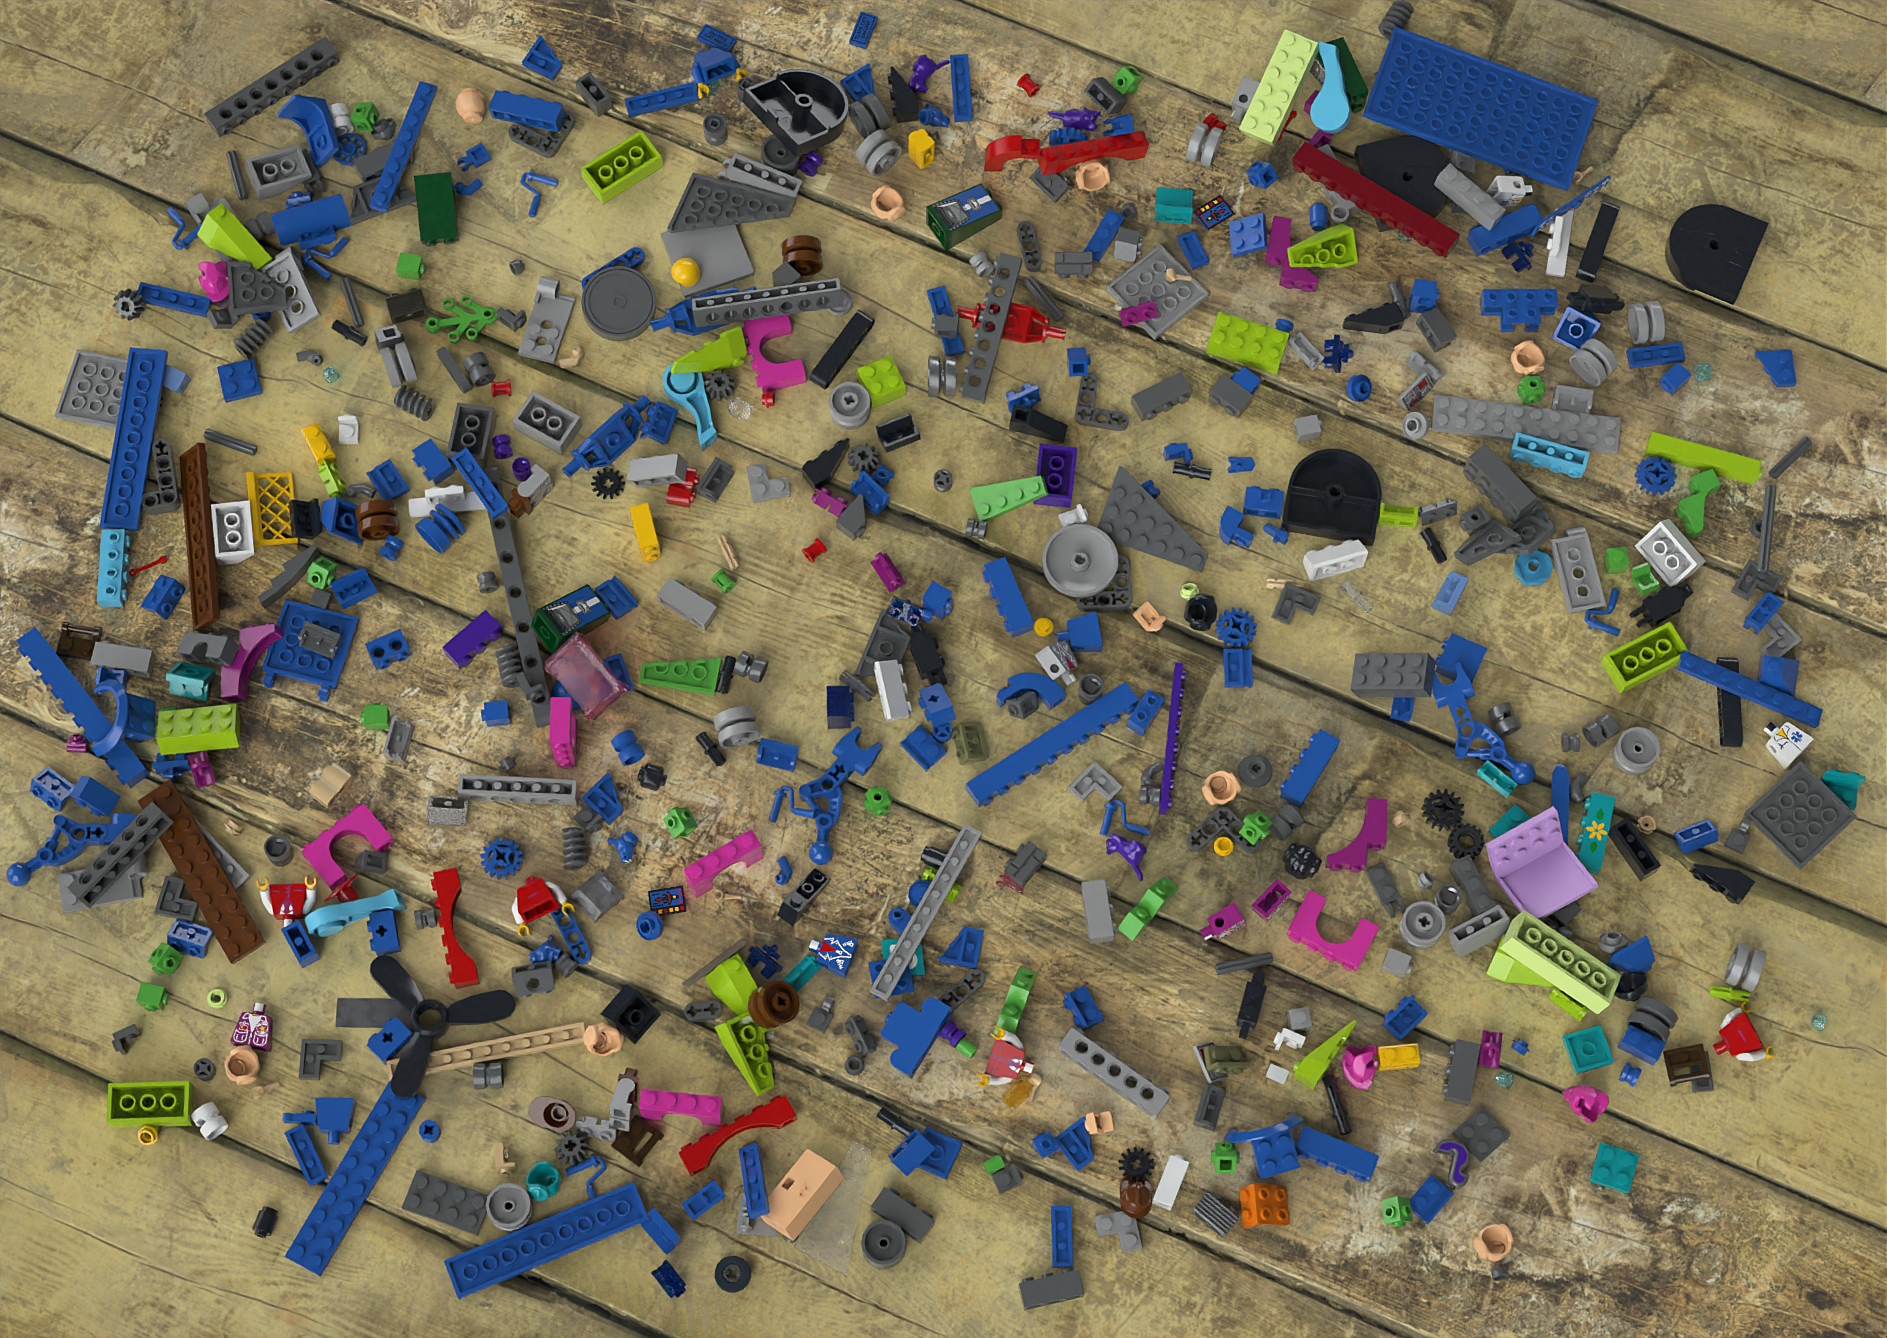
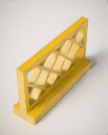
M246 472L248 501L250 500L254 549H260V546L298 543V538H285L281 535L287 528L291 531V522L289 520L286 523L280 518L285 511L290 514L289 502L285 506L278 500L283 494L287 495L290 501L294 500L292 472L267 474ZM280 478H288L289 483L285 488L276 483ZM266 479L270 482V485L264 490L258 485V480ZM273 485L281 491L276 497L268 493ZM264 495L272 500L267 507L260 503V499ZM274 503L283 508L277 515L269 510ZM266 512L274 517L269 524L261 519ZM276 520L284 525L279 532L271 527ZM267 530L275 534L272 539L263 540V534Z

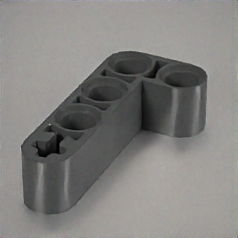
M158 438L153 443V453L159 491L146 493L141 499L144 509L150 515L174 512L181 506L172 447L167 439ZM169 464L167 468H162L163 465ZM167 481H172L171 484L164 485ZM175 498L172 502H167L168 499ZM150 502H155L153 506H148Z

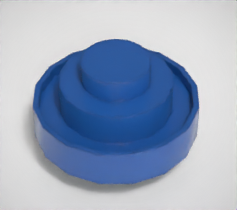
M1363 374L1353 375L1347 384L1349 398L1356 402H1363L1369 398L1372 390L1370 379Z
M919 880L911 885L908 891V898L914 907H918L931 882Z
M647 911L638 916L636 928L643 939L651 941L662 935L664 924L659 914L654 911Z

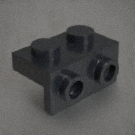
M910 413L876 426L878 439L886 453L921 440L920 433L913 424Z
M313 498L309 502L292 499L289 502L292 537L313 540L322 531L318 499Z

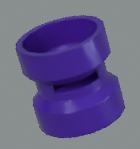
M810 151L806 154L805 161L800 164L799 169L805 175L814 177L817 173V168L824 162L823 158L819 154Z
M502 434L492 438L496 459H507L513 456L509 435Z
M519 457L513 461L512 470L514 477L518 481H526L532 475L529 460Z
M953 1020L949 1021L939 1033V1036L947 1039L953 1048L967 1035L963 1029L957 1027Z

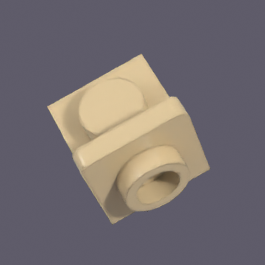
M495 1143V1167L497 1172L500 1171L501 1174L513 1173V1171L517 1170V1164L515 1162L505 1163V1161H509V1151L505 1149L503 1143Z

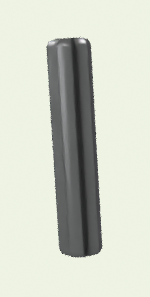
M232 150L227 152L226 155L237 196L242 201L248 199V194L236 151Z
M1031 276L1026 279L1025 285L1056 322L1062 320L1064 314L1035 278Z
M348 277L340 279V284L356 328L362 327L365 323L350 279Z
M209 428L204 432V438L252 456L257 452V446Z
M1804 437L1770 470L1769 475L1777 479L1811 446L1812 441L1808 437Z
M1271 952L1218 963L1215 966L1217 975L1271 964L1273 963V956Z

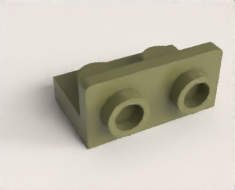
M980 722L959 723L952 729V739L955 743L956 756L960 765H965L968 761H985L989 758Z
M1206 1046L1203 1048L1207 1071H1215V1074H1223L1227 1071H1231L1232 1074H1240L1244 1072V1069L1250 1067L1249 1062H1243L1241 1046Z

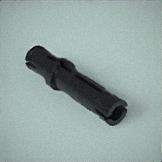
M1334 1075L1325 1076L1322 1078L1333 1111L1332 1117L1336 1120L1341 1136L1350 1134L1352 1129L1347 1118L1348 1111L1344 1109ZM1331 1088L1333 1089V1092H1334V1095H1335V1098H1336V1101H1337V1102L1334 1101V1098H1333V1095H1332V1092H1331ZM1337 1108L1340 1110L1343 1122H1341Z

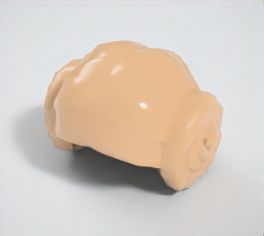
M472 87L463 89L456 98L457 112L466 123H480L487 110L486 100L480 93V90Z
M1099 159L1084 161L1081 163L1080 169L1075 171L1076 183L1079 189L1086 191L1099 190L1111 182V173L1108 170V165L1103 164Z
M889 185L878 188L872 194L871 208L878 218L895 221L906 211L903 198L897 190Z
M1533 340L1524 341L1515 346V350L1511 355V362L1517 373L1525 374V376H1536L1544 371V355Z
M1217 771L1209 775L1205 779V785L1202 787V792L1210 805H1223L1228 801L1234 800L1236 794L1241 792L1238 778L1232 772L1228 773L1226 771Z
M601 1022L588 1026L583 1039L587 1049L592 1054L605 1057L613 1052L620 1051L624 1036L621 1031L616 1029L615 1025Z
M242 1045L230 1050L224 1063L227 1077L231 1081H236V1084L241 1086L258 1080L260 1063L257 1054L252 1050L251 1046Z
M1502 1223L1499 1225L1492 1224L1482 1229L1478 1237L1473 1239V1242L1481 1258L1499 1261L1510 1254L1514 1239L1507 1225Z

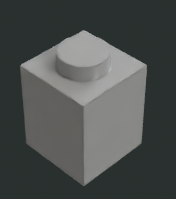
M1317 414L1295 419L1293 428L1297 443L1320 438L1323 424L1321 420L1318 421Z
M1389 948L1381 971L1403 979L1405 973L1409 975L1413 963H1410L1412 956Z
M1309 1008L1288 1010L1286 1017L1289 1030L1295 1033L1310 1032L1312 1023Z

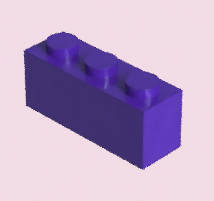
M485 610L442 647L443 651L459 669L463 666L466 667L472 662L473 657L486 650L488 644L492 641L495 642L501 637L502 627Z

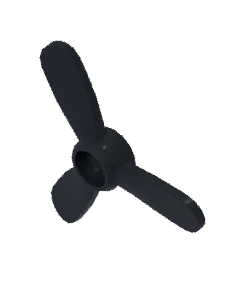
M387 955L378 956L370 964L372 979L389 997L411 1013L410 1022L415 1033L399 1059L390 1086L393 1094L400 1099H410L418 1093L428 1068L433 1040L444 1036L449 1026L481 1025L509 1018L515 1011V1000L512 994L506 990H495L473 995L447 1006L436 999L425 1000L412 977L393 957ZM436 1010L441 1016V1023L431 1029L421 1026L420 1015L425 1011Z

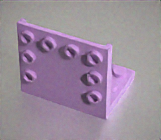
M1554 806L1486 844L1493 877L1520 913L1525 910L1541 920L1598 888L1595 879L1564 842L1558 811Z

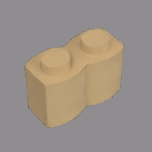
M336 763L326 766L322 772L323 776L319 780H315L309 788L311 797L328 809L338 801L354 781L353 776Z

